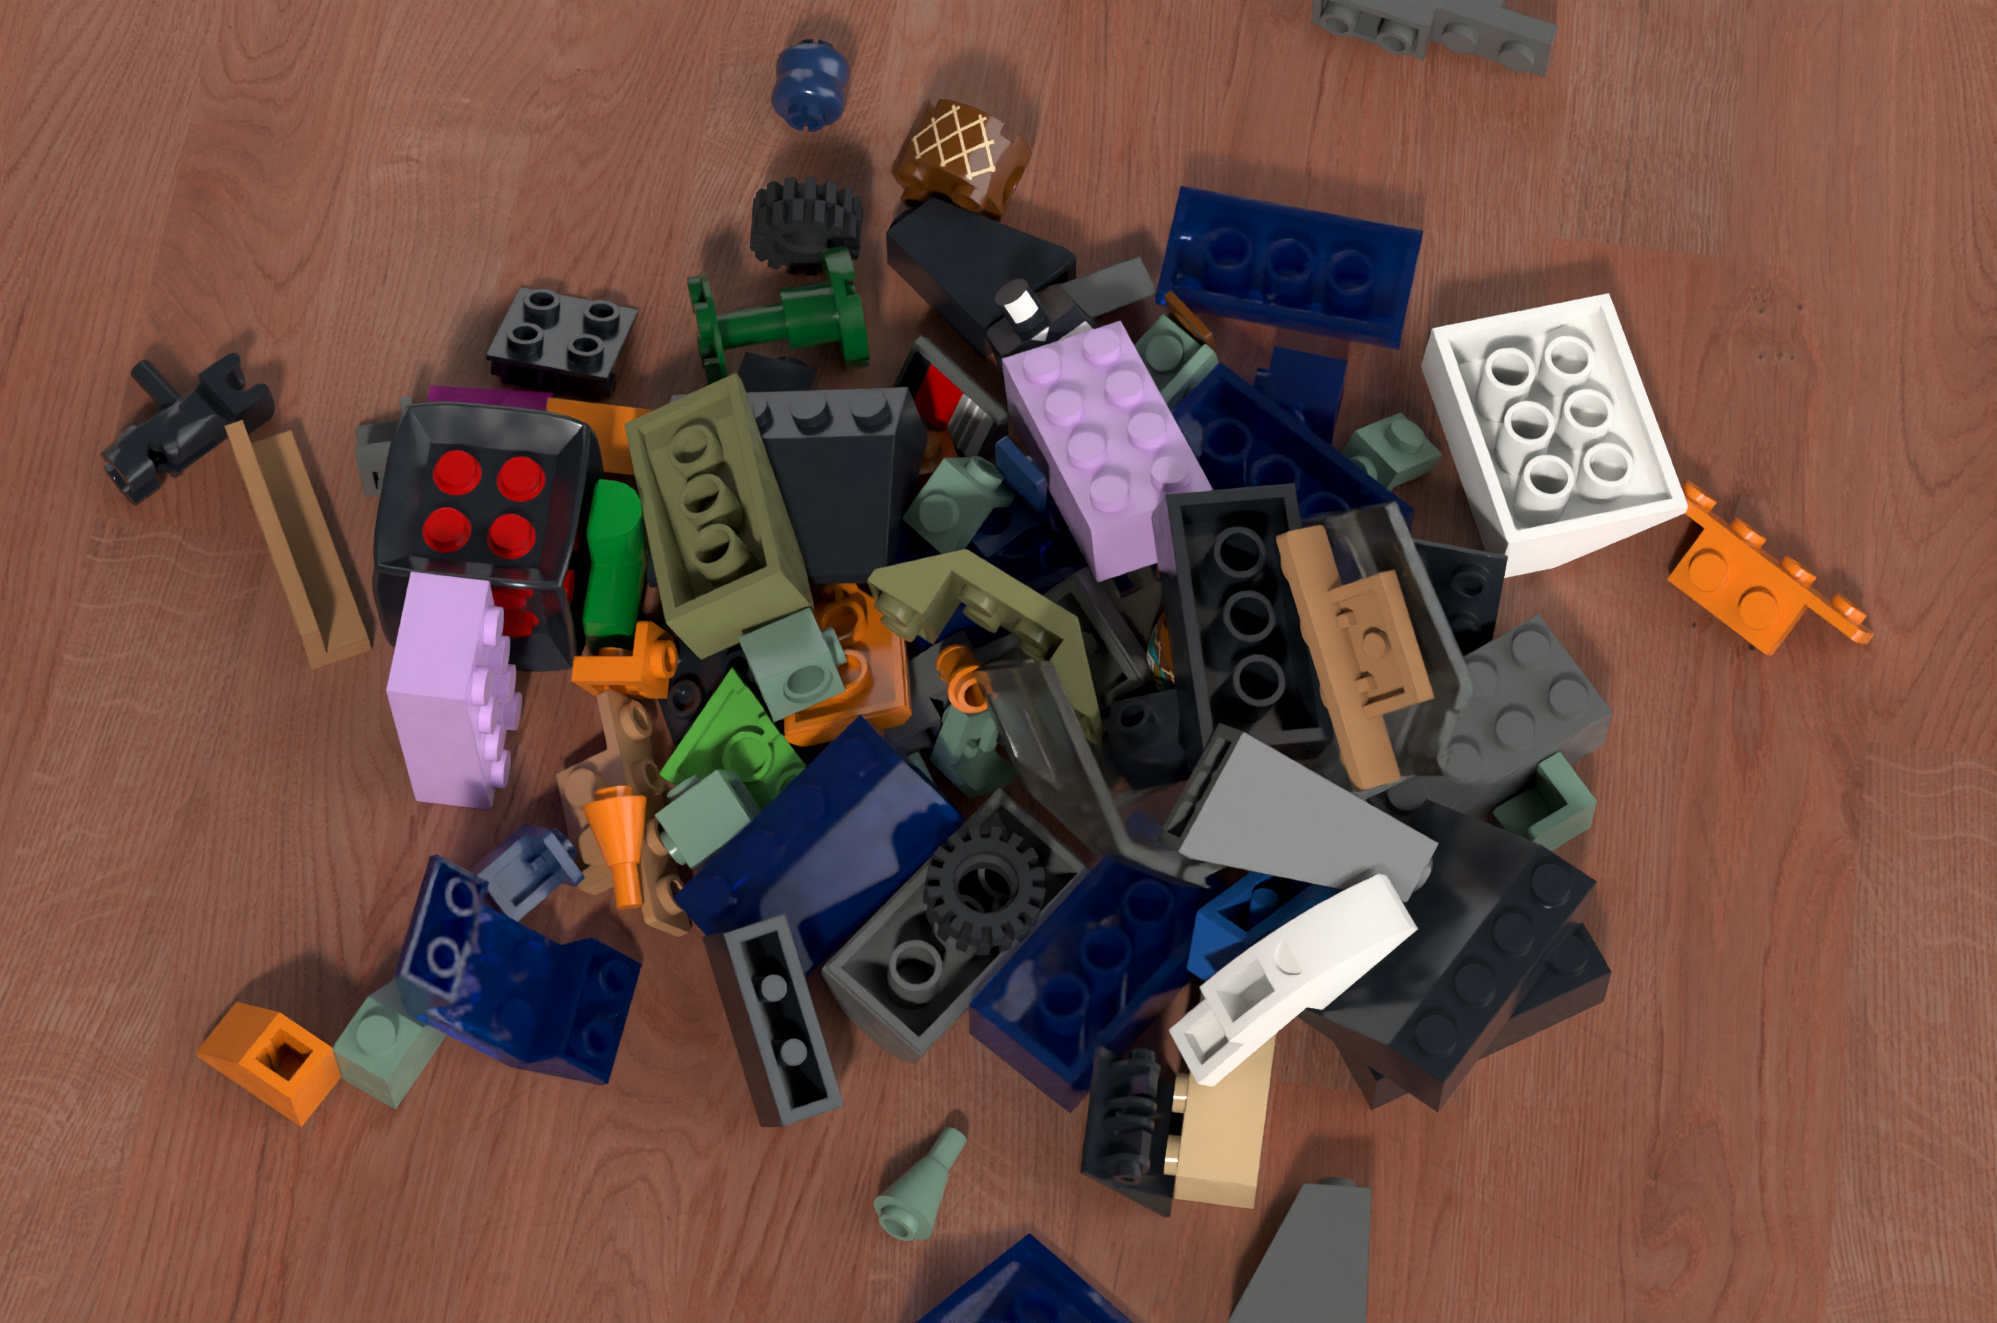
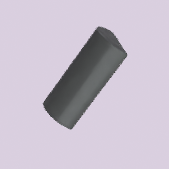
M1000 788L956 832L963 838L967 835L968 827L980 826L981 834H989L991 826L1003 828L1001 837L1010 840L1014 832L1023 838L1022 849L1027 851L1032 847L1038 855L1036 865L1037 867L1043 866L1045 881L1043 888H1046L1038 920L1035 926H1031L1029 935L1021 943L1015 939L1011 949L1000 953L998 946L991 947L989 955H977L978 947L968 945L966 953L955 949L957 940L951 936L944 942L937 935L938 924L935 922L930 925L926 917L927 903L923 904V891L928 866L932 863V856L822 968L823 982L844 1013L874 1042L903 1061L917 1063L1096 876L1095 871ZM990 869L970 871L961 879L958 886L959 894L964 903L978 912L996 911L1003 907L1010 897L1009 886L1006 880L999 873Z

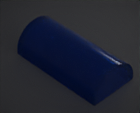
M1180 186L1155 302L1156 305L1167 307L1164 296L1171 290L1192 312L1400 351L1415 285L1423 231Z

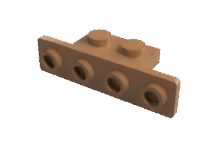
M1322 525L1280 534L1276 537V542L1281 555V568L1291 587L1301 620V633L1310 649L1320 682L1321 699L1329 711L1340 747L1341 764L1348 774L1352 789L1355 792H1360L1400 779V772L1382 715L1434 699V695L1396 572L1391 570L1378 573L1342 586L1328 537Z
M608 688L597 694L608 749L556 774L569 840L578 853V858L574 860V863L585 877L579 883V888L595 896L614 887L611 869L607 868L582 807L585 804L594 802L593 792L599 789L614 786H632L633 795L647 797L640 864L637 865L643 906H641L643 918L647 925L676 937H681L691 931L687 913L689 895L680 879L677 862L668 853L660 839V833L664 831V828L655 816L656 813L664 808L662 797L664 779L659 775L660 770L655 764L649 737L652 733L651 720L647 711L639 702Z

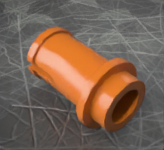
M954 644L943 649L938 655L935 664L936 670L940 671L938 675L947 684V696L954 708L965 713L982 712L990 707L997 695V678L988 667L977 662L973 656L975 654L969 647Z

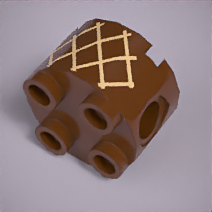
M939 99L934 109L930 100L923 102L893 163L891 173L897 183L904 189L900 200L908 208L916 210L931 197L1000 223L1030 162L1032 151L1027 142L1018 133L1013 143L1003 137L1001 134L1006 124L986 112L949 99Z

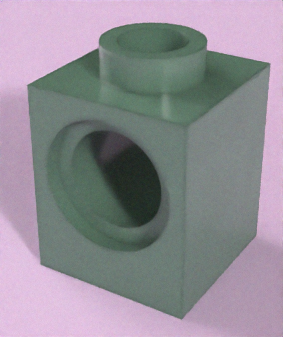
M810 607L738 638L774 722L845 692L836 668L847 662L843 649L832 626L820 631Z

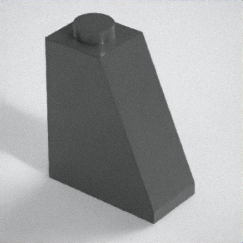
M1341 1177L1322 1178L1317 1181V1184L1304 1183L1231 1315L1229 1323H1366L1372 1188L1357 1187L1356 1182Z

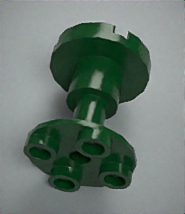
M846 245L821 249V266L824 281L778 289L779 302L716 314L706 272H701L697 276L687 277L693 314L696 315L699 332H696L697 343L708 385L728 377L723 351L787 339L790 350L836 342L844 371L869 367L868 360H870L863 308L860 294L856 293L853 281H849L856 279Z

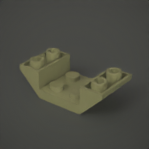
M967 549L873 570L867 582L875 600L874 607L883 614L880 622L887 629L909 642H913L918 635L934 644L960 603L963 602L966 604L963 613L968 618L993 633H996L1000 626L1021 638L1018 647L1022 651L1046 665L1035 682L1041 710L1048 716L1044 723L1055 733L1072 743L1078 744L1080 739L1084 737L1098 746L1104 731L1077 616Z

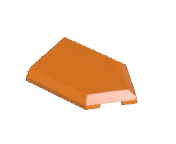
M856 583L827 584L821 591L823 598L814 607L815 609L812 610V613L820 631L831 626L833 627L843 649L847 662L836 668L845 692L784 718V731L787 742L801 747L901 726L912 715L907 641L891 632L880 622L883 614L874 607V597L859 590Z

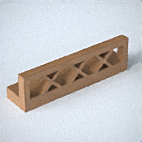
M243 420L226 425V433L237 468L311 670L372 650L292 430L251 443Z

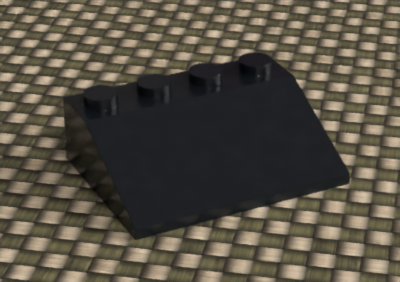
M909 388L746 393L804 560L809 584L868 583L867 580L874 569L894 565L905 526V521L902 517L910 507L929 439ZM672 395L670 403L686 395ZM649 545L646 579L650 587H658Z
M1426 799L1406 824L1439 843L1432 855L1433 866L1428 879L1420 889L1412 892L1407 903L1402 902L1418 929L1323 1010L1307 1007L1297 1017L1438 1113L1589 914L1597 881L1541 844Z

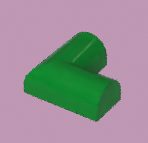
M599 479L598 483H595L586 533L592 565L582 615V624L586 644L589 645L590 650H599L601 648L628 649L634 643L648 562L649 548L642 505L636 491L627 484Z

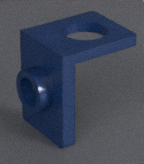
M1007 436L995 443L996 467L1004 475L1001 483L1012 491L1016 497L1009 507H1002L1011 519L1005 531L997 535H986L977 531L969 542L985 561L992 560L1047 519V477L1038 463L1029 455H1024Z

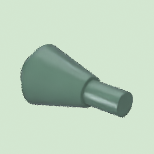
M945 1127L927 1156L921 1158L874 1199L873 1206L879 1216V1224L894 1238L902 1241H911L913 1239L926 1240L931 1237L948 1181V1171L967 1143L966 1137L960 1131L952 1127Z

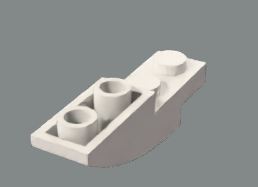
M1377 874L1307 910L1254 944L1199 987L1205 999L1169 1029L1197 1084L1215 1086L1305 1008L1323 1010L1418 929L1387 875Z

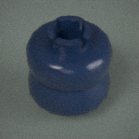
M805 39L783 50L776 62L777 81L771 94V104L774 111L786 120L790 127L799 131H803L804 126L808 127V132L819 131L824 126L831 125L839 120L846 106L844 90L850 77V67L847 59L835 50L834 46L819 39L818 44L814 43V39Z

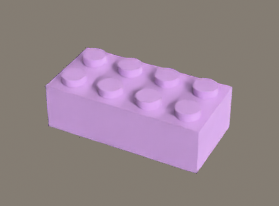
M1121 321L1003 358L1002 365L1008 412L1032 458L1045 473L1048 480L1047 487L1096 582L1158 563L1151 517L1165 494L1211 491L1213 488Z
M418 572L410 573L386 693L416 801L492 810L496 788L505 789L508 783L511 753L510 750H504L507 730L516 731L518 729L522 709L521 692H514L516 666L508 664L510 638L509 636L502 635L504 610L503 607L495 606L489 581Z

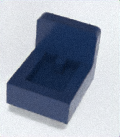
M526 823L520 826L467 873L503 923L515 925L560 884L576 887L585 879L583 873L574 863V860L578 858L577 850L562 832L556 828L549 830Z

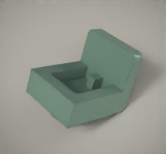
M1400 412L1355 430L1331 468L1330 476L1367 514H1371L1380 510L1394 487L1432 472L1442 453L1425 437L1423 431L1416 424L1409 421Z
M972 456V458H944L902 519L941 554L965 549L993 508L1009 507L1016 496L1001 483L1004 479L1002 472L986 459L979 456Z
M999 687L993 703L982 712H961L954 708L951 703L942 716L943 726L929 757V760L956 788L972 799L1012 785L1017 774L1016 770L994 750L997 744L996 738L1008 718L1014 703Z

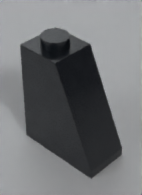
M931 197L916 210L910 208L903 211L894 219L886 232L887 263L984 359L993 353L986 338V333L990 327L1005 317L994 301L995 295L1005 284L1016 279H1024L1036 294L1050 285H1060L1076 279V256L1069 249Z

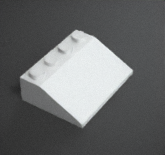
M1609 293L1432 328L1421 368L1485 551L1508 556L1504 578L1558 567L1686 513L1688 504Z

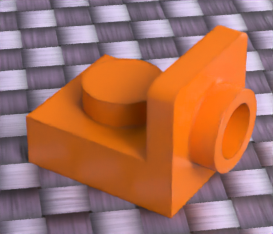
M638 621L633 651L621 648L599 649L598 656H574L571 681L596 698L598 693L609 688L629 698L667 699L669 678L674 676L678 663L674 638L652 621Z

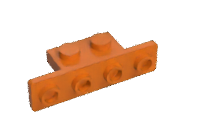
M1686 480L1681 487L1688 504L1685 514L1705 529L1668 577V581L1767 656H1772L1808 607L1854 642L1867 644L1874 633L1861 624L1867 617L1863 610L1838 593L1830 601L1811 586L1817 577L1810 570L1788 555L1781 562L1777 561L1761 549L1767 540L1761 533L1737 517L1731 525L1711 511L1717 501L1697 485Z

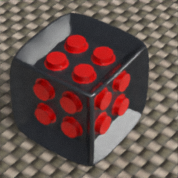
M450 401L423 402L405 406L397 421L389 448L378 504L373 544V596L384 636L394 649L410 573L418 572L490 582L494 604L497 607H503L504 610L502 635L509 636L510 638L508 664H514L516 671L548 672L573 668L574 656L582 655L586 643L582 615L592 565L586 535L595 483H598L599 479L605 480L599 441L590 425L567 415L520 407Z

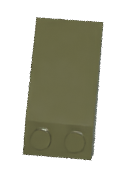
M736 373L624 424L665 621L700 659L740 643L739 637L806 608L810 607L811 611L815 609L804 560L744 385Z

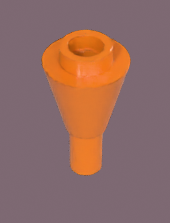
M614 786L599 789L593 792L594 802L585 804L582 808L607 868L611 869L616 907L618 910L641 907L643 902L637 865L640 864L647 797L633 795L632 786Z

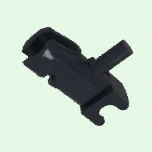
M237 353L225 355L199 373L200 384L183 396L150 360H142L133 367L131 377L158 405L155 407V415L142 424L134 423L130 425L100 455L108 462L104 466L107 475L117 489L134 506L139 505L160 490L161 486L155 479L158 475L157 472H166L173 478L179 477L185 469L227 440L226 425L243 420L249 435L272 418L275 404L272 393L265 383H258L250 389L241 391L245 386V378L240 368L241 359Z

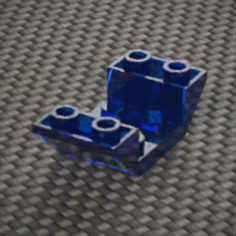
M438 854L430 856L393 975V980L407 1014L509 1067L597 1085L608 1084L642 964L593 937L560 945L484 904L490 882Z

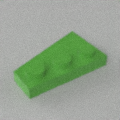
M731 668L659 775L677 786L684 780L697 774L703 780L716 769L736 771L771 823L753 836L751 840L812 883L819 885L855 834V830L792 744L787 742L782 730L773 721L771 715L738 670Z

